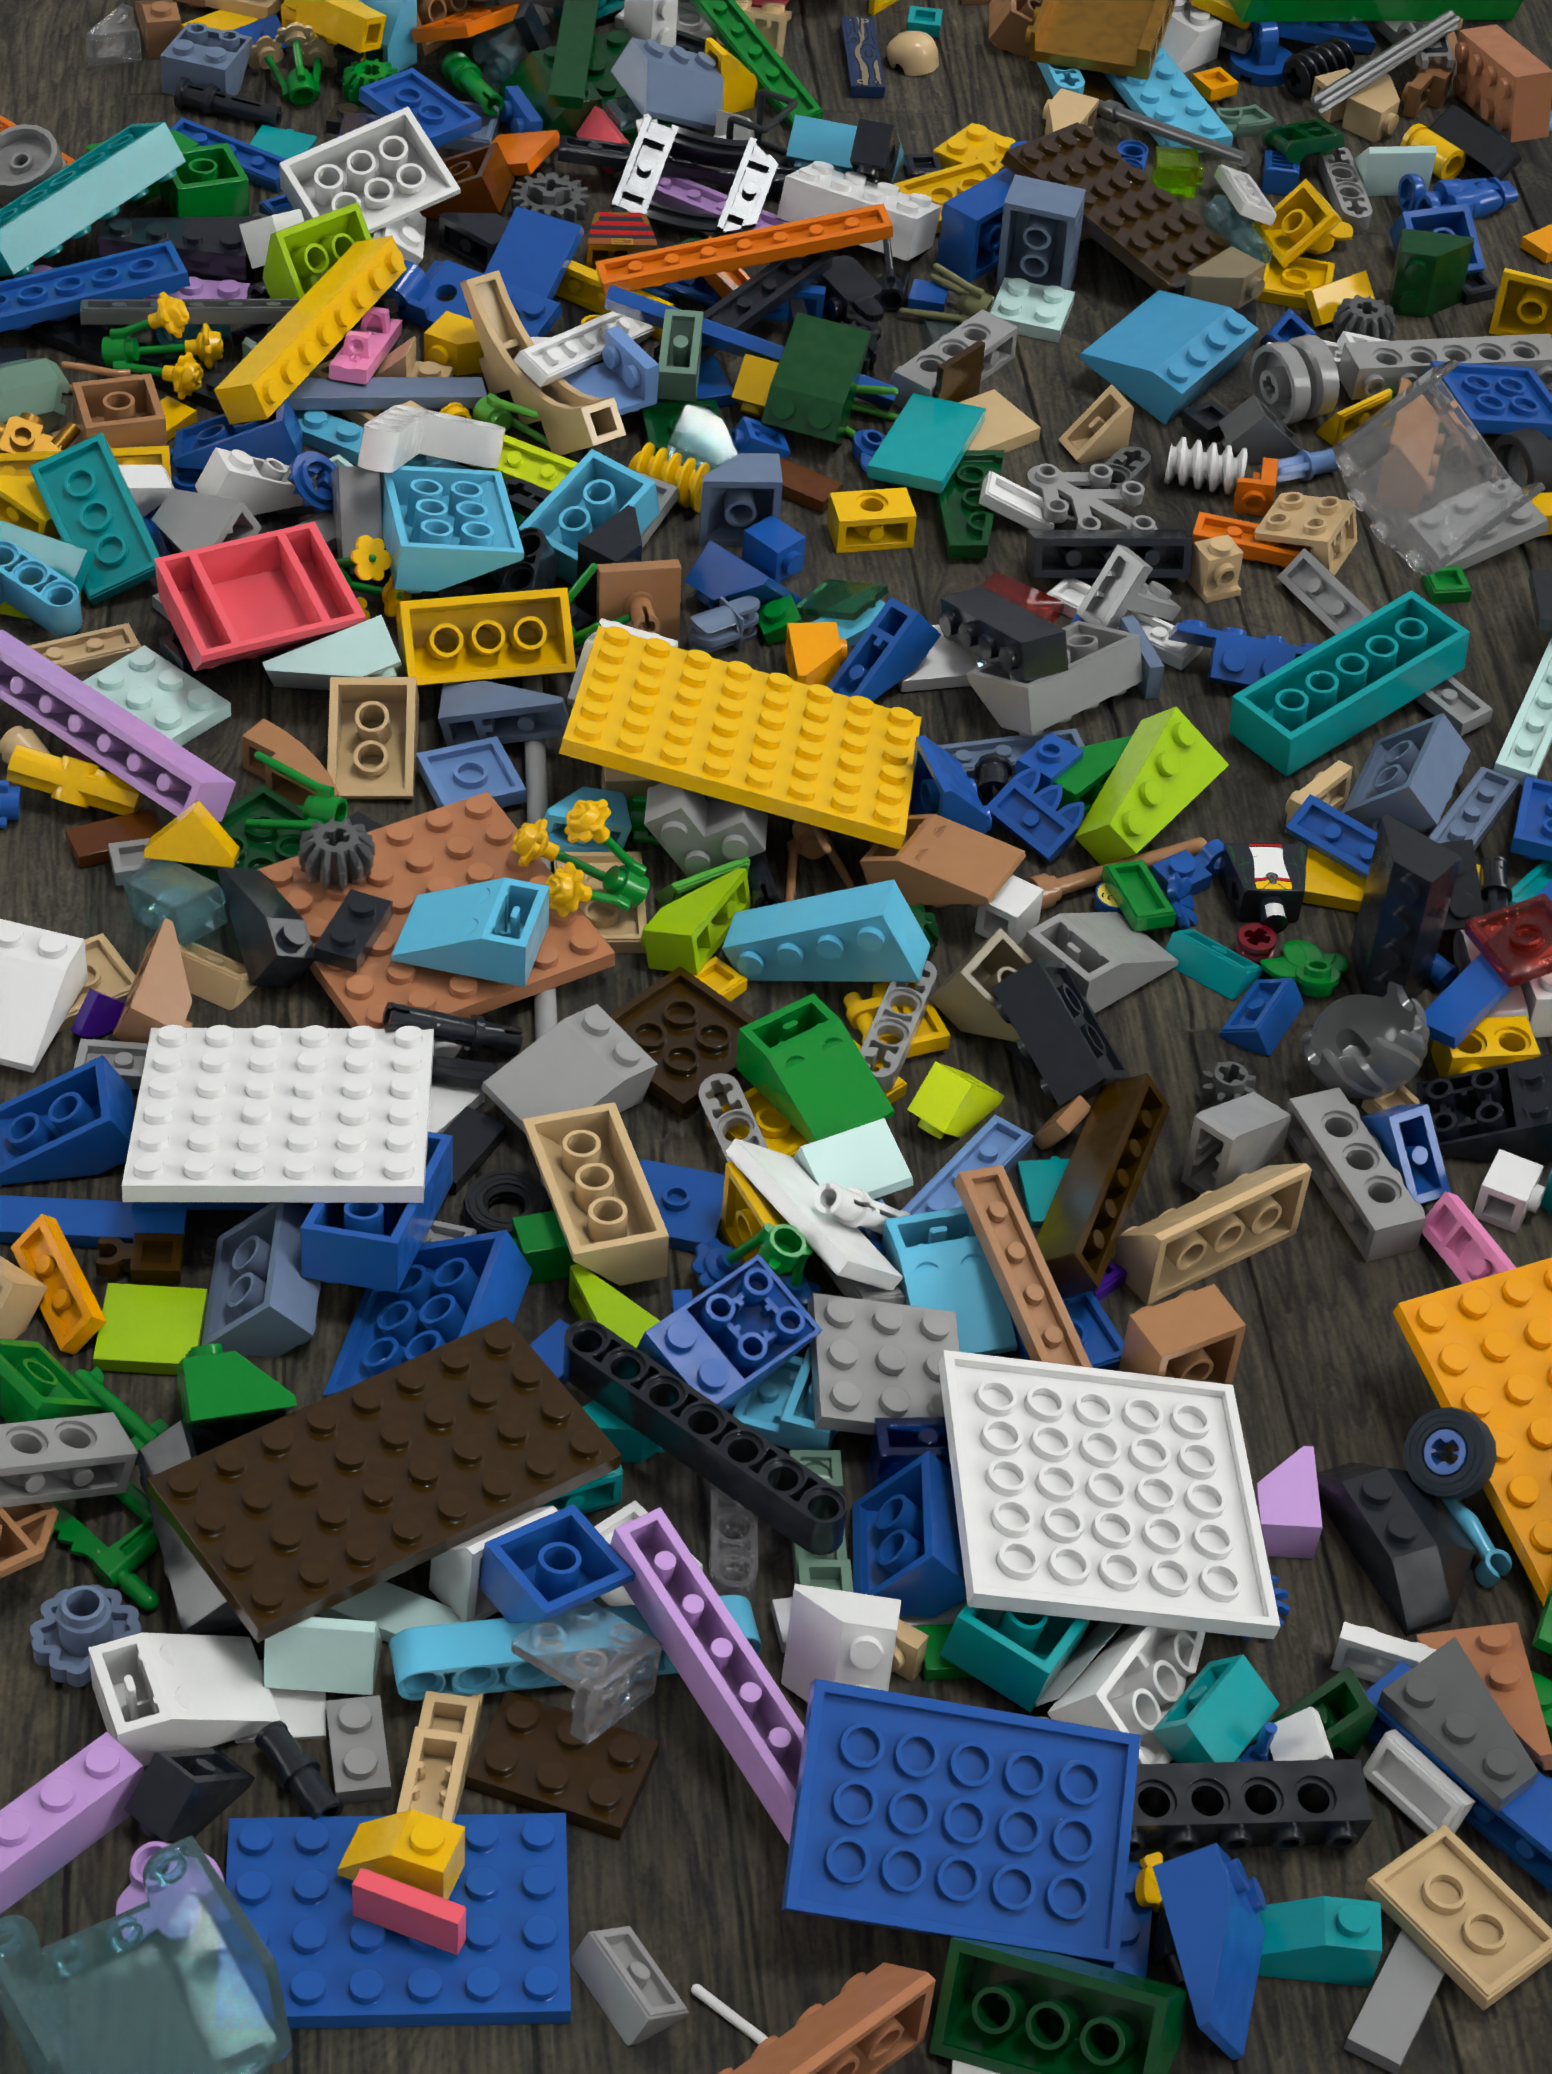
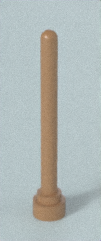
M1198 837L1105 865L1143 860L1148 869H1151V865L1185 849L1194 857L1207 844V841L1202 837ZM1103 865L1060 878L1042 873L1028 877L1025 881L1044 889L1041 910L1055 906L1056 901H1059L1064 894L1103 882L1101 878Z

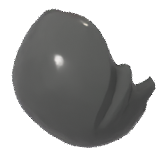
M1389 982L1387 994L1384 997L1367 994L1349 995L1331 1003L1318 1016L1313 1029L1301 1036L1300 1047L1311 1072L1325 1088L1329 1090L1340 1087L1346 1098L1369 1100L1398 1090L1418 1073L1428 1052L1427 1043L1430 1038V1031L1427 1026L1425 1011L1420 1002L1415 998H1411L1410 1001L1403 986Z

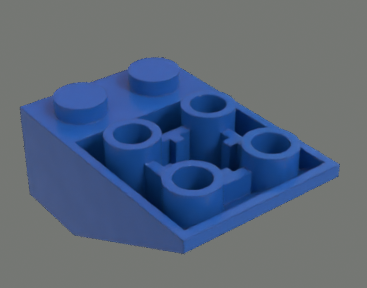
M758 1254L645 1331L637 1349L725 1411H728L822 1332V1329L760 1254Z

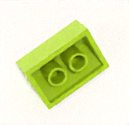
M358 202L270 235L262 277L270 299L302 298L355 242L372 239Z

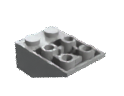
M1118 912L1059 913L1027 931L1024 952L1032 961L1036 958L1064 961L1094 1014L1176 967L1179 961L1142 931L1134 932L1126 918Z

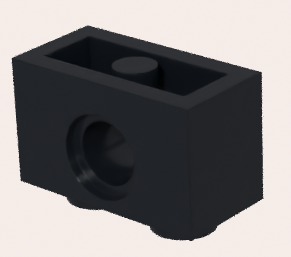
M859 118L850 162L854 172L866 176V181L877 185L880 182L892 184L900 148V141L895 126Z

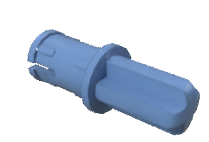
M1328 448L1312 453L1303 450L1299 451L1295 456L1279 459L1276 483L1299 478L1303 481H1308L1314 475L1337 472L1341 467L1340 453L1336 448Z

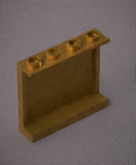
M1040 0V7L1036 6L1034 10L1032 26L1028 25L1025 35V46L1030 47L1029 61L1148 80L1176 0Z

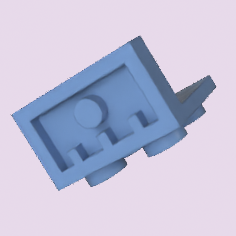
M619 326L605 330V347L602 349L604 362L583 368L563 377L568 384L584 394L598 398L614 397L620 415L657 404L659 364Z

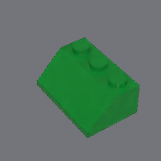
M222 1343L191 1347L188 1354H185L186 1358H182L175 1367L182 1421L195 1426L283 1414L297 1406L296 1397L293 1393L238 1352H223Z

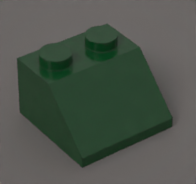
M1402 228L1389 287L1388 305L1393 307V314L1425 318L1460 303L1474 245V237Z

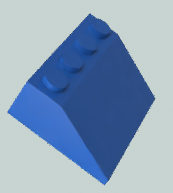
M502 1230L423 1243L398 1293L390 1291L380 1292L366 1288L323 1397H329L504 1317H507L514 1324L533 1270L508 1231Z

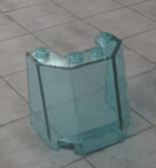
M192 1835L158 1850L147 1861L143 1870V1883L148 1902L57 1942L40 1948L36 1929L28 1918L21 1915H9L0 1918V2008L32 2074H265L271 2064L282 2063L293 2047L276 1961Z

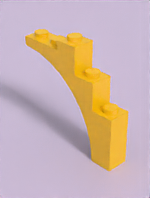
M284 0L283 5L297 11L295 22L302 23L303 26H312L313 32L359 53L377 50L381 47L387 15L365 5L359 0Z

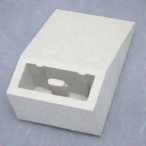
M139 1633L88 1648L92 1687L107 1732L131 1753L143 1767L149 1765L155 1752L209 1748L257 1734L268 1724L281 1721L270 1689L264 1688V1673L250 1637Z

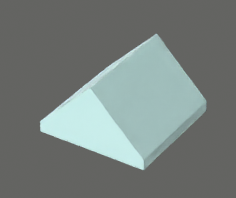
M1436 146L1368 147L1353 160L1367 196H1398L1400 179L1405 174L1410 173L1418 174L1422 177L1425 189L1428 191L1437 152Z
M885 1118L801 1146L793 1158L819 1187L824 1183L830 1185V1182H834L845 1189L850 1187L859 1188L868 1193L871 1199H876L913 1186V1177Z
M310 1617L265 1639L264 1688L373 1695L382 1647V1637L376 1621Z

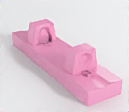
M372 306L362 317V321L356 329L348 331L346 334L344 345L329 364V379L367 385L401 336L402 320L390 318L389 309Z
M1445 1191L1426 1215V1224L1422 1233L1461 1283L1464 1284L1516 1268L1459 1196Z

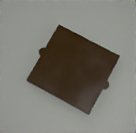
M981 340L975 342L938 366L936 385L932 393L934 398L961 402L979 395L981 374L985 368L983 365L985 342Z

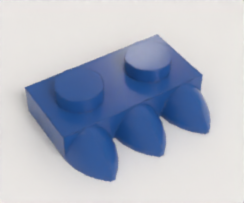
M1032 767L1016 774L987 806L990 810L991 818L1051 865L1075 839L1074 836L1078 831L1077 828L1084 816V803H1071L1056 811L1062 799V785H1051L1034 794L1040 782L1041 769L1039 767Z

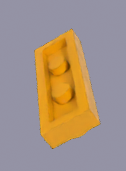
M41 1214L11 1246V1249L20 1268L48 1287L39 1307L60 1351L76 1355L107 1321L57 1220Z

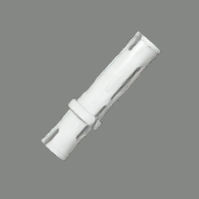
M830 1182V1185L828 1183L822 1184L815 1193V1205L822 1213L835 1216L838 1222L845 1226H861L882 1235L885 1219L911 1215L906 1211H900L871 1199L868 1193L859 1188L850 1187L845 1189L834 1182Z

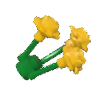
M163 291L157 299V312L149 314L148 319L124 328L110 329V336H105L102 339V357L108 368L113 367L116 370L130 369V372L142 374L151 373V375L162 376V379L165 381H172L174 391L178 392V398L184 399L202 387L203 369L193 358V355H197L201 361H204L205 366L210 370L213 367L214 361L223 358V340L221 339L220 332L211 331L209 325L203 323L201 332L198 333L196 339L185 340V344L139 347L137 339L130 338L128 335L150 327L154 330L163 327L169 334H173L178 339L182 337V332L185 331L184 326L188 324L190 319L185 303L182 299L169 297ZM186 352L185 355L179 356L175 366L164 365L161 368L133 363L139 360L140 355Z
M605 799L599 801H576L573 809L569 810L566 815L568 825L565 827L564 832L568 835L567 840L571 844L578 841L587 843L591 838L598 844L603 843L624 864L620 867L614 865L607 872H604L559 850V845L549 841V834L546 831L548 820L544 818H539L535 824L523 823L514 837V844L511 849L520 855L518 866L527 867L531 861H535L540 857L551 862L556 859L565 864L563 868L558 867L555 873L550 875L545 882L547 886H550L549 907L550 909L557 910L560 917L565 918L569 912L577 911L579 902L588 903L590 900L614 905L623 911H628L629 908L639 906L648 893L650 881L644 875L647 867L633 860L610 837V830L605 826V821L610 816L611 810L607 807L608 802ZM584 873L603 882V888L607 890V893L593 891L589 885H584L582 883Z

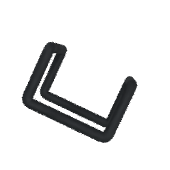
M761 89L758 93L756 124L731 116L727 120L726 139L733 140L734 124L755 131L757 145L784 155L777 162L778 166L783 167L788 162L786 157L787 148L762 140V134L768 133L798 105L797 101L779 93ZM765 96L789 104L769 123L763 126Z

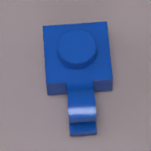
M1219 839L1212 840L1195 857L1185 849L1151 865V873L1166 894L1168 886L1167 877L1178 872L1180 878L1187 876L1191 881V890L1187 895H1195L1210 888L1212 876L1218 875L1224 844Z

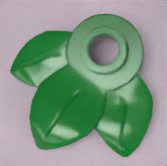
M1290 940L1284 943L1282 957L1260 960V966L1265 972L1276 979L1294 978L1295 982L1298 983L1299 991L1305 995L1326 997L1334 992V987L1339 983L1340 975L1347 972L1348 961L1337 952L1322 953L1318 946L1311 942Z

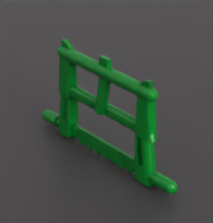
M98 1366L90 1373L84 1369H79L72 1374L102 1406L100 1409L102 1412H114L125 1432L132 1437L130 1440L137 1451L170 1428L161 1418L151 1425L145 1423L140 1416L104 1386V1375ZM130 1481L126 1493L113 1494L136 1514L143 1523L110 1547L101 1542L57 1501L51 1502L59 1511L58 1520L53 1531L59 1533L58 1542L72 1545L71 1554L84 1556L93 1563V1572L109 1589H114L120 1585V1590L142 1610H155L160 1602L157 1593L136 1574H131L160 1548L158 1537L152 1528V1514L147 1496Z

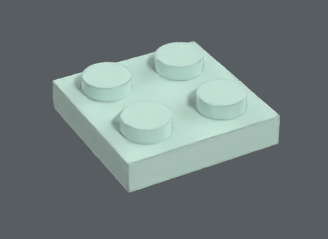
M1004 277L990 313L1018 326V335L1058 343L1072 309L1075 292L1064 290L1055 285L1045 286L1030 283L1022 278L1011 279Z

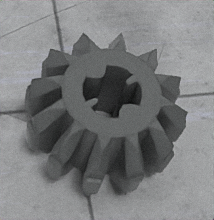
M1355 295L1353 299L1344 298L1342 304L1338 305L1337 312L1334 313L1332 323L1334 324L1335 339L1338 340L1342 332L1347 331L1390 341L1396 323H1394L1396 316L1393 315V307L1384 305V300H1374L1371 296L1362 298L1359 295Z
M330 817L328 823L313 822L311 830L302 832L298 860L299 865H301V871L306 873L309 883L321 882L324 890L331 885H338L344 890L347 883L360 885L363 877L371 875V870L374 866L375 844L372 841V835L366 832L364 824L352 825L349 817L342 822H335Z

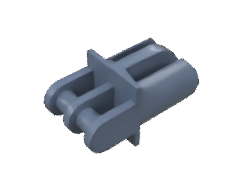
M722 596L720 597L719 607L690 616L689 650H701L709 654L733 645L741 652L742 643L757 637L758 629L754 625L758 623L759 619L758 613L755 612L760 607L759 599L754 596H744L727 602Z

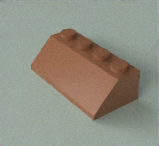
M885 1962L867 1975L864 1972H860L849 1979L842 1987L840 1994L823 2006L818 2003L808 2008L800 2016L796 2026L779 2038L777 2035H773L765 2039L754 2050L751 2058L735 2070L730 2067L726 2068L718 2074H881L924 2042L936 1980L928 1972Z

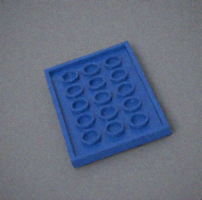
M814 1679L810 1682L781 1911L945 1938L957 1936L1049 1951L1075 1959L1105 1964L1119 1963L1141 1735Z
M566 1813L456 1815L454 1823L465 1826V1865L449 1897L450 1901L463 1905L466 1908V1940L458 1956L353 1916V1880L338 1876L337 1869L359 1824L386 1816L320 1817L316 1820H313L311 1817L229 1818L219 2011L220 2030L570 2023L571 1992Z

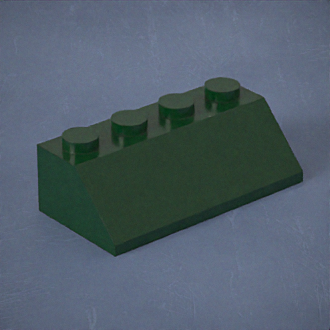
M956 1936L950 1940L929 2053L1000 2074H1168L1180 2046L1189 1994L1187 1989L1054 1952Z

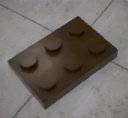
M507 1691L465 1776V1788L537 1813H566V1823L620 1840L659 1754V1741Z

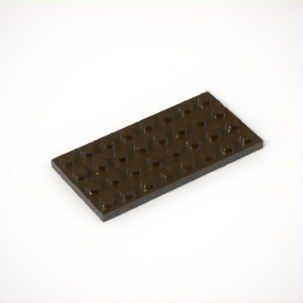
M504 1317L147 1478L146 1492L258 1643L420 1565L461 1543L620 1468L622 1454L507 1317Z

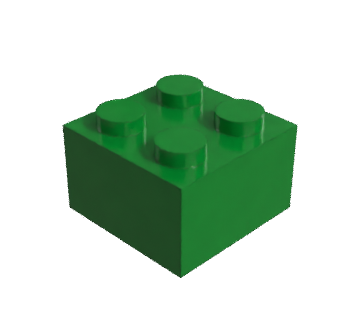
M228 143L180 149L186 162L175 169L177 174L174 177L159 183V192L173 217L250 216L249 179Z

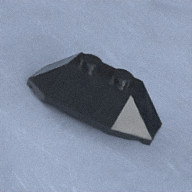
M1350 1462L1318 1472L1319 1500L1322 1507L1405 1636L1407 1637L1450 1623L1464 1586L1475 1548L1443 1500L1425 1493L1412 1481L1407 1470Z

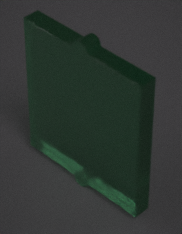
M827 579L814 591L808 592L807 596L796 607L800 615L855 621L869 608L876 607L875 603L889 592L888 585Z

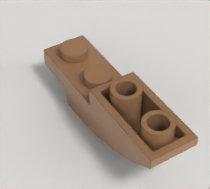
M1454 31L1447 35L1454 57V68H1446L1441 63V57H1428V69H1421L1416 65L1415 60L1414 68L1418 69L1417 75L1412 82H1407L1401 100L1405 102L1403 116L1416 119L1427 105L1440 109L1450 93L1457 62L1455 58V45L1458 41Z

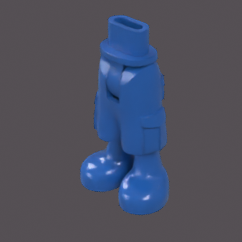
M1410 173L1402 176L1398 186V201L1402 212L1469 203L1472 218L1474 219L1489 216V214L1504 209L1507 204L1516 203L1518 200V192L1509 181H1500L1496 177L1465 180L1458 178L1438 180L1433 186V191H1426L1422 177L1418 174Z

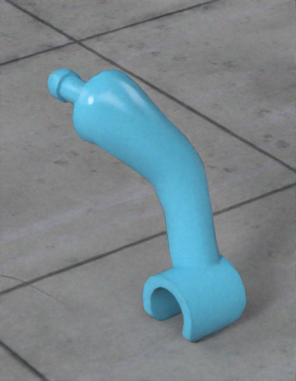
M1442 1499L1482 1559L1475 1568L1476 1580L1485 1588L1494 1587L1499 1582L1500 1575L1505 1576L1511 1570L1512 1559L1510 1555L1504 1550L1494 1547L1477 1516L1460 1502L1462 1499Z

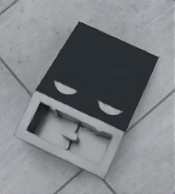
M1552 1055L1416 1083L1420 1104L1429 1105L1441 1156L1493 1162L1499 1149L1538 1164L1552 1162Z

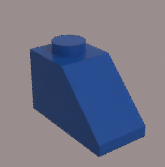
M1428 1104L1397 1105L1360 1117L1371 1136L1373 1135L1378 1139L1382 1152L1391 1166L1400 1172L1403 1184L1414 1201L1422 1204L1440 1198L1445 1191L1451 1193Z

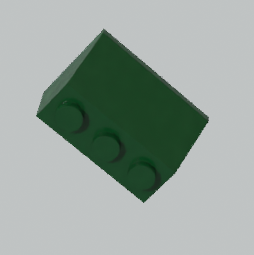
M556 46L532 51L499 87V94L504 100L505 86H519L542 118V131L558 130L560 136L577 137V131L594 106L602 109V97L589 79H587L583 109L549 106L548 93Z

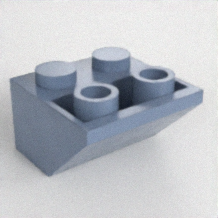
M187 23L160 55L162 93L175 95L178 81L180 78L186 77L190 79L191 83L207 87L210 84H214L221 89V92L236 96L241 90L253 38L241 35L234 30L224 31L207 27L202 23Z

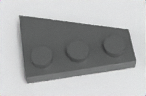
M1455 1637L1381 1691L1378 1703L1495 1811L1499 1812L1534 1785L1539 1773L1538 1769Z

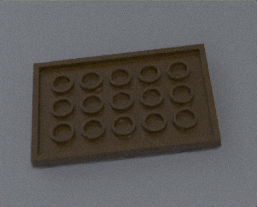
M1076 122L1006 151L1000 162L1016 175L1086 189L1082 230L1156 291L1171 292L1185 285L1188 272L1231 247L1228 245L1225 237L1219 233L1212 232L1202 224L1198 215L1181 207L1174 201L1171 193L1154 185L1148 180V176L1144 171L1137 167H1132L1121 158V154L1117 149L1105 145L1095 137L1094 131L1084 124Z

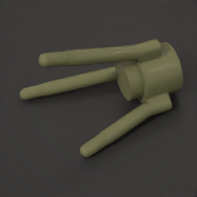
M934 263L933 269L947 279L932 273L929 276L930 280L961 296L957 309L963 311L962 315L921 309H899L900 315L962 324L964 320L971 318L982 309L990 313L994 296L985 293L984 289L972 285L939 263Z

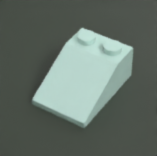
M382 615L262 662L274 687L330 691V677H406Z

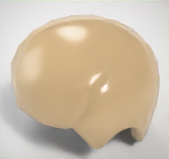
M916 30L901 32L887 45V57L891 68L894 69L896 64H899L907 76L926 75L934 72L939 66L936 43L925 32Z

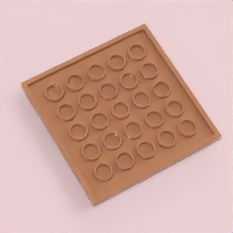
M489 792L367 832L369 835H372V841L375 844L374 866L371 870V875L363 877L360 885L347 883L344 890L338 885H331L324 890L321 882L309 883L306 873L301 871L298 856L257 869L266 876L305 920L313 948L351 889L393 901V915L357 973L314 961L309 966L311 972L351 1028L355 1026H369L374 1029H382L384 1024L382 1023L383 1012L388 1002L470 1018L471 1015L484 1014L615 966V952L579 906L577 911L569 912L565 918L560 917L557 910L550 909L549 907V926L525 987L391 961V955L417 895L504 877L546 885V880L553 874L541 858L531 861L527 867L518 866L520 855L511 849L518 829Z

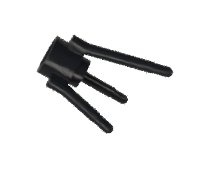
M891 238L883 239L886 274L881 275L877 279V283L882 287L880 307L886 312H893L908 304L907 293L910 273L905 271L902 280L895 276Z

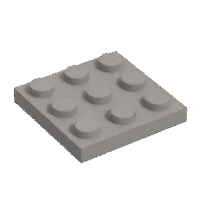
M813 1293L808 1303V1313L822 1329V1332L810 1342L816 1428L948 1444L938 1362L943 1350L960 1352L956 1312Z

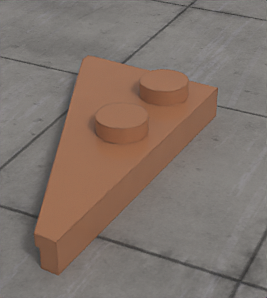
M1513 1622L1416 1634L1418 1643L1425 1644L1436 1650L1455 1637L1531 1760L1540 1765L1543 1771L1552 1770V1746L1518 1623Z

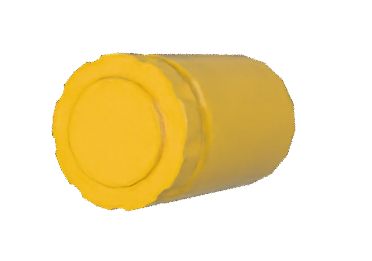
M1420 123L1408 129L1400 146H1436L1437 153L1432 173L1442 180L1454 179L1461 172L1466 161V154L1463 150Z

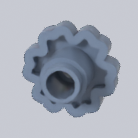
M94 1584L61 1590L54 1598L43 1602L40 1609L41 1619L30 1626L35 1663L41 1666H49L52 1680L68 1683L74 1687L85 1686L91 1680L89 1647L142 1633L137 1608L131 1605H122V1595L118 1590L105 1589Z

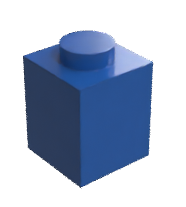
M771 515L744 530L742 560L779 583L803 569L806 537L774 515Z

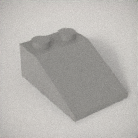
M595 1004L561 1020L485 1080L481 1089L524 1132L522 1119L612 1102L616 1103L618 1111L621 1113L641 1103L658 1064L598 1004Z

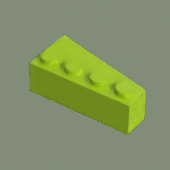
M1177 706L1142 719L1074 837L1100 865L1135 855L1225 770L1229 764Z

